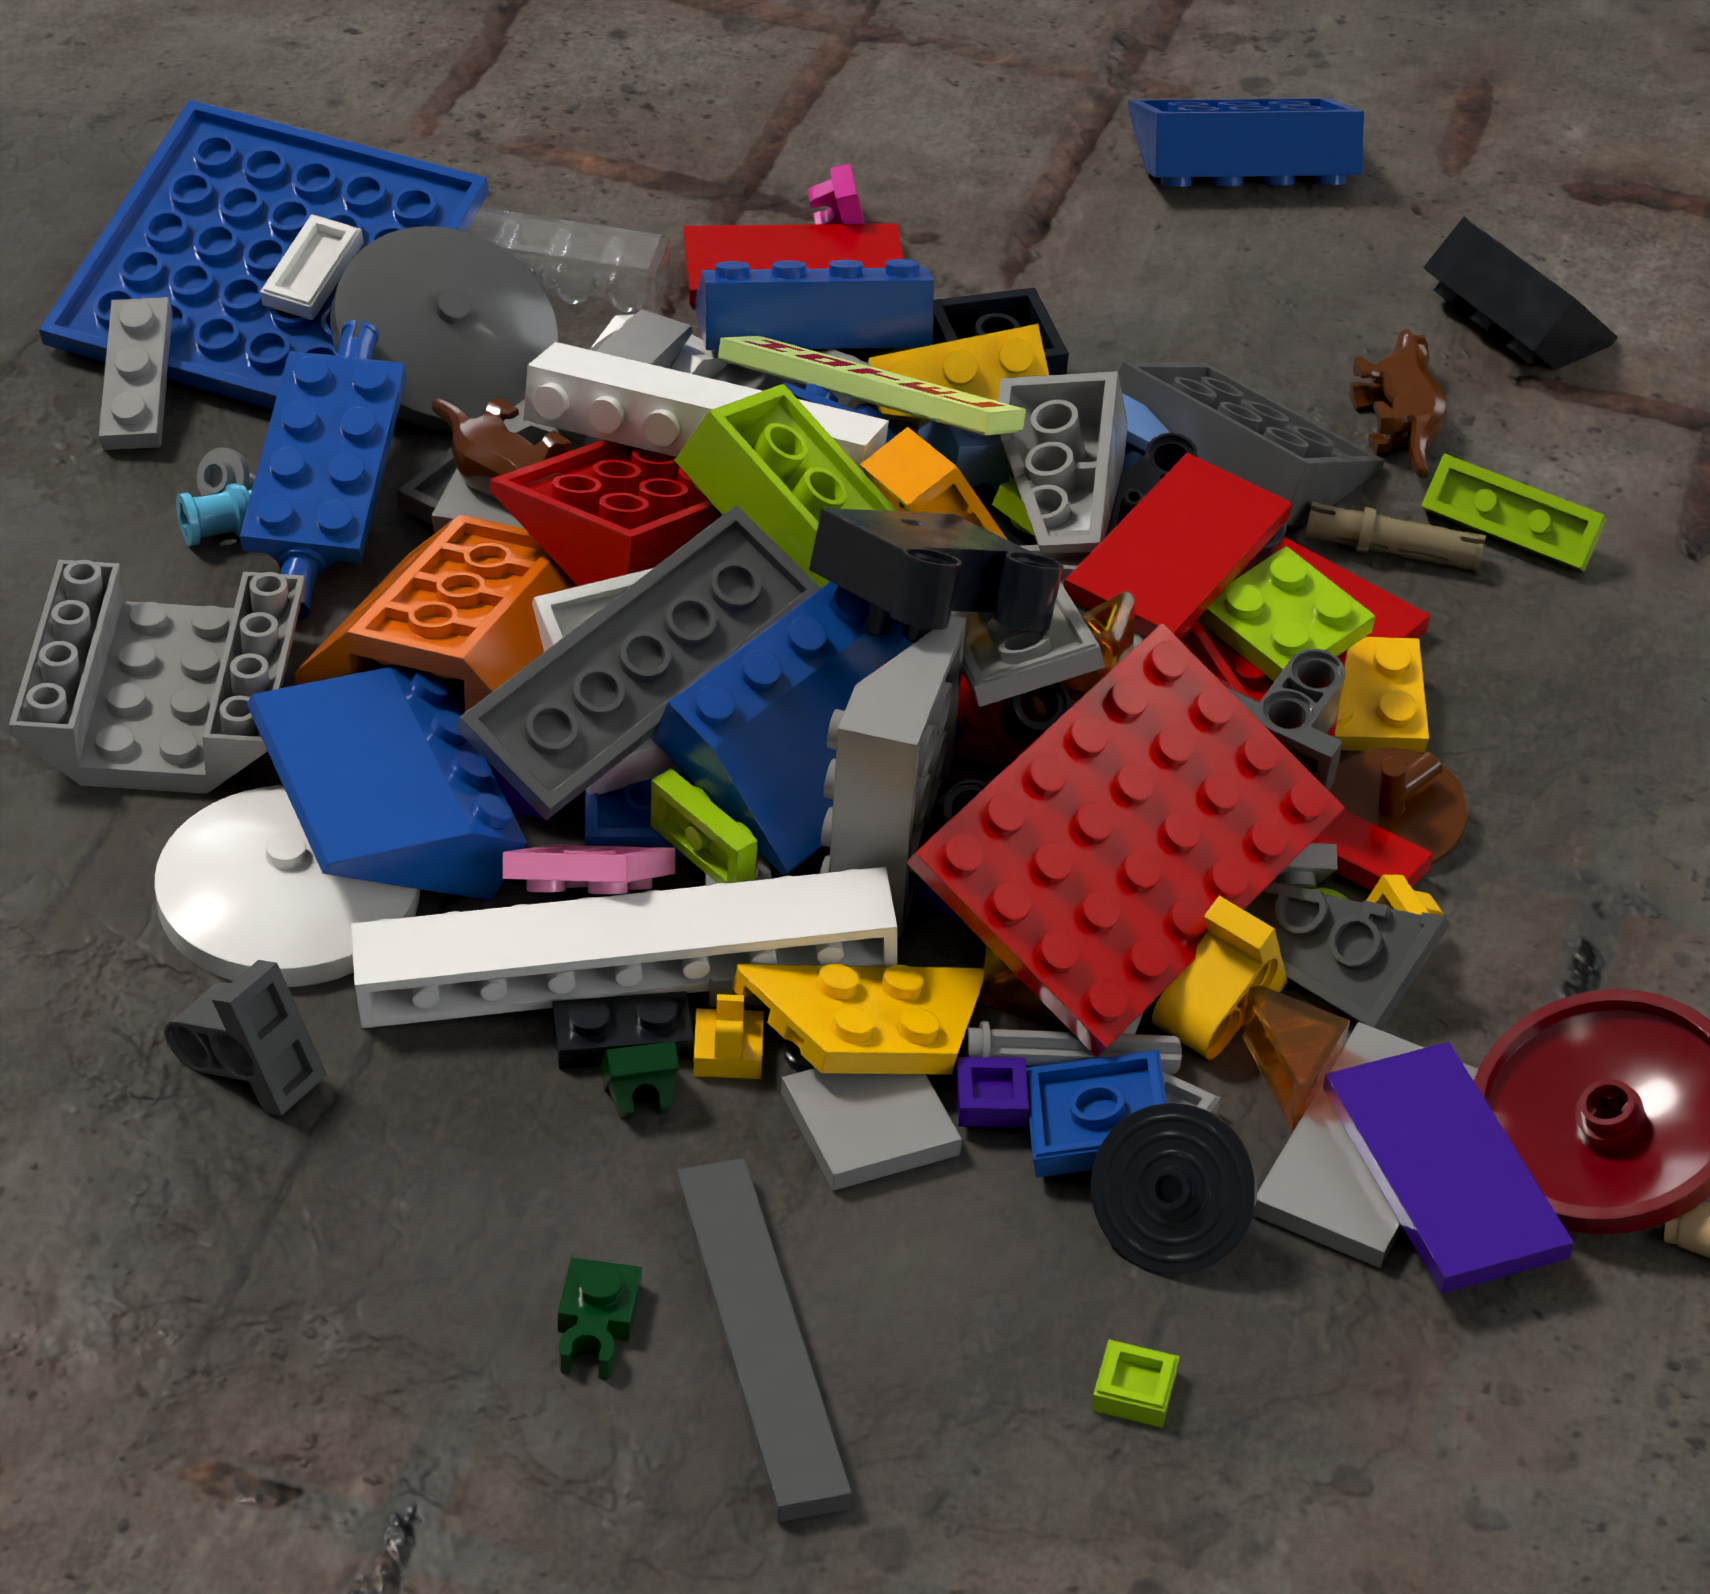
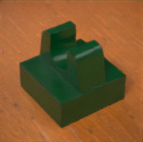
M675 1041L606 1050L601 1062L604 1091H610L617 1113L621 1118H632L634 1114L632 1094L640 1089H647L655 1095L658 1114L667 1113L670 1110L674 1101L675 1075L679 1069Z

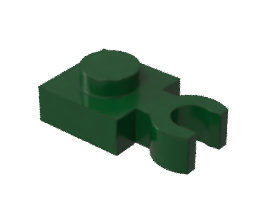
M571 1257L558 1309V1331L565 1332L559 1342V1368L561 1373L570 1374L574 1358L583 1353H591L599 1358L598 1378L608 1379L615 1366L614 1339L630 1340L642 1287V1267Z

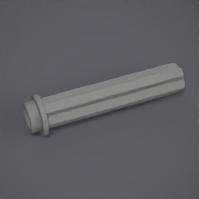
M981 1021L979 1028H967L965 1036V1057L1025 1058L1026 1068L1160 1050L1163 1072L1173 1075L1180 1069L1182 1061L1180 1039L1170 1035L1120 1034L1098 1057L1072 1032L990 1029L988 1021Z

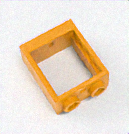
M909 427L905 428L860 463L870 480L898 511L955 514L1008 540L958 467ZM899 502H901L905 507H900Z

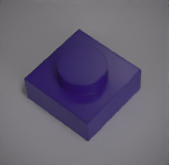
M957 1057L955 1081L958 1127H1027L1029 1101L1025 1058Z

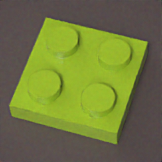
M1285 546L1232 581L1197 620L1275 682L1290 659L1298 652L1307 649H1321L1337 657L1372 633L1375 615L1294 551Z

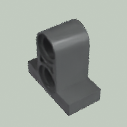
M1307 649L1298 652L1290 659L1260 702L1228 688L1329 791L1335 781L1343 743L1342 740L1327 734L1337 716L1346 674L1340 659L1332 653L1321 649Z
M258 960L231 984L223 982L213 984L165 1026L164 1035L167 1044L183 1064L198 1072L249 1081L263 1112L282 1116L327 1076L276 962Z

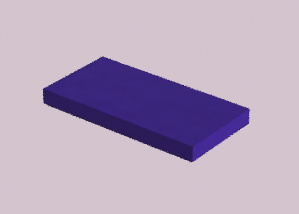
M1450 1042L1325 1074L1323 1092L1441 1294L1566 1260L1571 1257L1573 1240Z

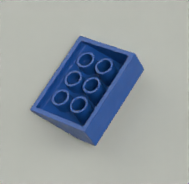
M1330 98L1128 100V111L1145 171L1154 177H1161L1162 186H1191L1192 177H1212V185L1240 186L1243 185L1244 176H1263V184L1293 185L1295 184V176H1315L1314 183L1339 185L1346 184V175H1362L1364 111Z
M909 259L886 261L885 268H863V263L860 261L836 260L829 262V269H806V263L777 261L772 263V269L749 270V264L745 262L725 261L715 264V270H702L695 297V312L706 350H719L720 338L762 336L805 349L925 347L933 345L934 279L927 267H919L920 263L918 261Z
M831 581L671 699L666 705L652 739L691 781L708 795L717 807L735 822H741L748 827L753 836L758 840L757 849L783 876H788L825 847L821 845V833L829 807H833V799L824 797V784L829 764L833 758L836 759V750L827 748V734L834 710L845 711L857 683L913 644L904 638V628L894 618L891 620L888 635L877 637L867 634L864 630V623L869 602ZM958 719L956 726L955 743L959 741L965 733Z
M387 667L251 695L247 706L322 874L493 900L505 880L503 879V852L524 849L527 841L486 759L457 731L459 717L463 713L450 690L449 684L444 678H439L431 672L422 670L414 672Z

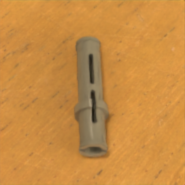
M1312 501L1305 538L1356 547L1355 553L1365 555L1368 554V550L1455 566L1472 570L1473 572L1479 571L1486 535L1378 515L1376 514L1377 509L1365 507L1363 512Z

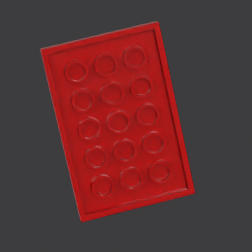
M1161 623L921 846L906 863L1057 1018L1098 1057L1196 959L1197 945L1208 932L1204 915L1218 896L1244 910L1345 807Z

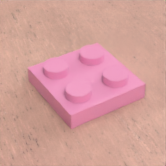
M552 844L503 852V879H526V891L563 892L566 891V888L588 887V893L626 894L628 890L652 889L653 878L675 874V848Z

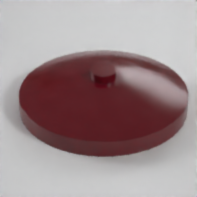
M1608 989L1575 994L1556 1000L1526 1015L1509 1028L1485 1056L1477 1071L1474 1083L1566 1230L1587 1234H1619L1644 1230L1673 1220L1692 1210L1710 1197V1020L1695 1009L1674 999L1645 991Z

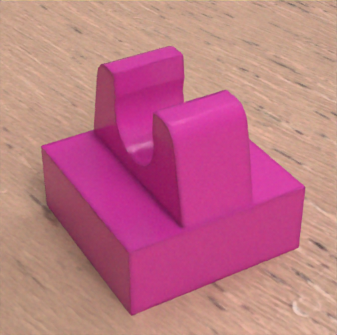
M850 163L830 168L831 179L809 188L808 197L811 209L821 206L830 207L825 211L813 213L815 224H865Z

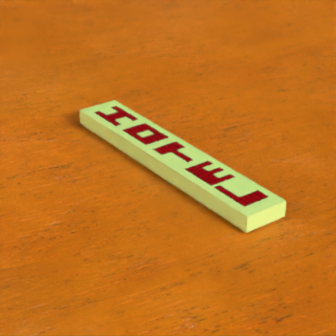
M762 336L720 338L718 358H721L723 362L805 385L814 384L829 392L982 435L1016 433L1019 430H1023L1026 414V409Z

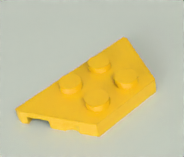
M836 963L827 965L737 964L732 987L737 995L747 997L755 994L770 1009L767 1023L784 1039L795 1043L799 1047L801 1055L820 1073L952 1075L986 974L983 968L909 967L906 965L846 966Z

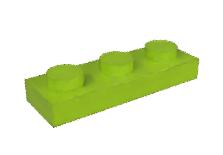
M1445 453L1421 504V507L1427 512L1581 572H1585L1607 521L1604 514Z

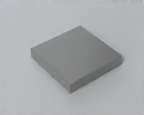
M814 1068L782 1077L781 1094L832 1191L961 1155L962 1138L926 1074L820 1073Z

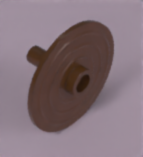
M1380 748L1355 754L1338 764L1334 784L1329 789V792L1345 807L1344 810L1432 852L1431 865L1443 859L1456 847L1466 828L1468 806L1463 788L1456 777L1431 752L1421 754L1406 749Z

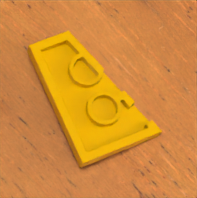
M1038 324L870 357L868 360V365L871 367L998 401L1000 380L1002 378L1049 376ZM877 405L878 411L888 419L926 424L932 421Z

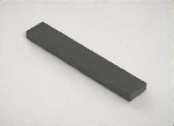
M745 1158L676 1169V1187L777 1523L851 1509V1488Z

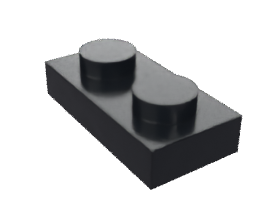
M686 991L552 1001V1022L559 1069L601 1066L603 1057L608 1049L675 1041L678 1060L694 1058L695 1039Z

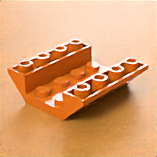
M459 514L411 551L294 672L295 683L306 684L376 670L381 664L400 665L431 672L439 678L464 680L465 712H467L544 653L532 605L534 597L578 586L526 529Z

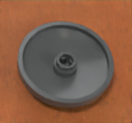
M423 226L397 230L366 245L353 257L345 268L336 289L330 313L331 334L336 352H338L344 323L350 320L357 321L354 336L358 338L361 323L366 321L373 324L379 331V338L375 344L372 360L405 363L407 379L397 417L422 427L452 432L450 425L433 412L432 401L438 398L448 401L462 409L470 418L482 416L487 409L488 402L499 397L509 404L516 406L525 399L527 365L554 342H558L556 318L551 303L532 273L518 259L498 245L477 235L445 227Z

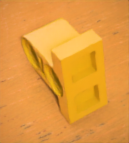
M1218 896L1204 915L1208 932L1197 945L1196 959L1163 991L1152 1014V1025L1170 1036L1178 1037L1182 1044L1208 1060L1214 1059L1225 1049L1263 997L1274 1002L1288 983L1275 928L1221 896Z

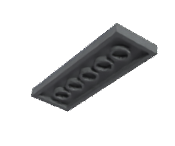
M736 505L459 717L456 729L545 820H548L655 734L666 705L671 699L821 589V587Z

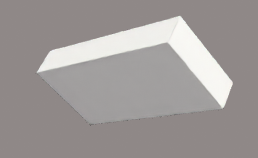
M311 214L261 289L262 304L273 309L314 320L339 282L345 268L363 245L362 229Z

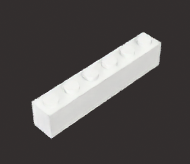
M554 342L527 365L523 420L677 457L708 411L762 392V390ZM798 399L865 473L860 463L886 444L889 420Z

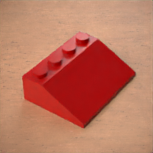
M600 440L490 479V492L577 586L655 568L723 516L710 500L694 487L691 479L674 461L676 457L608 440Z

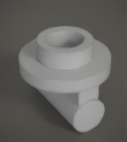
M219 447L209 451L202 458L197 470V486L201 496L223 492L228 484L233 483L244 485L247 490H251L255 480V475L249 472L245 458L238 451L231 448Z

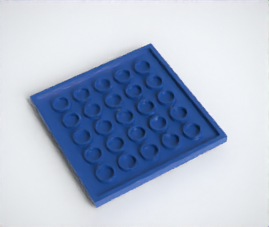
M189 99L39 328L42 343L46 346L106 362L111 301L168 297L172 308V324L167 380L274 409L289 351L337 356L331 334L330 313L339 282L314 320L264 306L260 295L261 289L311 214L362 229L364 243L360 250L388 233L411 227H445L466 232L489 194L487 177Z

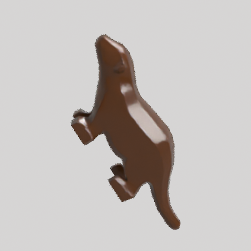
M1404 329L1397 337L1394 351L1377 364H1371L1363 357H1355L1353 365L1354 376H1360L1361 379L1372 378L1373 382H1351L1349 397L1355 410H1364L1370 406L1374 407L1380 433L1369 434L1368 441L1374 454L1379 457H1388L1398 448H1407L1409 462L1413 471L1419 478H1427L1430 473V467L1425 453L1437 441L1447 421L1446 397L1439 384L1427 370L1430 357L1426 335H1416L1411 330Z
M500 397L489 401L485 413L478 418H470L462 409L448 401L439 398L432 401L433 412L446 421L452 429V453L460 475L470 487L487 495L495 497L490 492V479L572 451L571 441L554 430L545 435L536 445L531 444L519 434L508 431L502 419L510 420L519 415V409Z

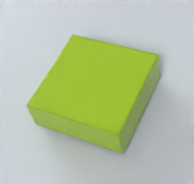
M1109 1339L1093 1393L1091 1411L1163 1428L1180 1356Z

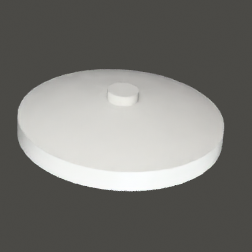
M283 785L243 791L214 802L197 812L170 837L160 854L155 871V895L158 917L169 940L178 951L199 967L231 981L238 978L258 960L278 963L288 987L314 985L354 973L351 923L378 921L387 918L415 917L420 899V889L322 874Z

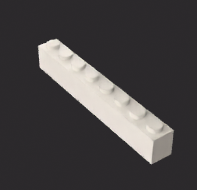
M886 867L849 869L822 874L783 876L775 879L717 883L709 886L662 891L651 890L643 893L596 898L585 897L577 900L530 905L519 904L511 907L464 912L452 911L444 914L398 919L387 918L378 921L351 923L354 983L361 1028L552 1008V1001L686 991L687 993L709 991V979L714 982L733 980L737 964L827 965L836 963L846 966L897 965V922Z

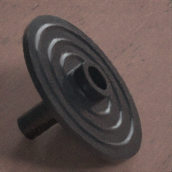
M1163 1103L1148 1106L1130 1114L1119 1122L1107 1135L1097 1152L1092 1168L1091 1200L1101 1230L1113 1247L1124 1257L1140 1267L1166 1274H1184L1195 1272L1217 1263L1239 1244L1251 1223L1255 1211L1257 1181L1252 1159L1246 1146L1225 1121L1197 1106L1182 1103Z

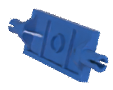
M350 320L344 323L337 356L289 351L240 533L242 551L266 553L278 562L281 574L305 576V588L297 620H303L309 616L316 580L324 574L327 568L337 561L362 563L407 379L405 363L372 360L375 344L379 338V331L373 324L366 321L361 323L358 338L354 336L357 321Z

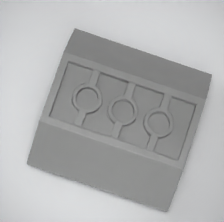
M58 560L10 719V735L80 786L208 794L268 751L247 706V702L252 694L280 689L283 686L305 588V576L278 574L275 572H243L234 608L160 604L156 602L124 601L119 563L93 562L90 560Z

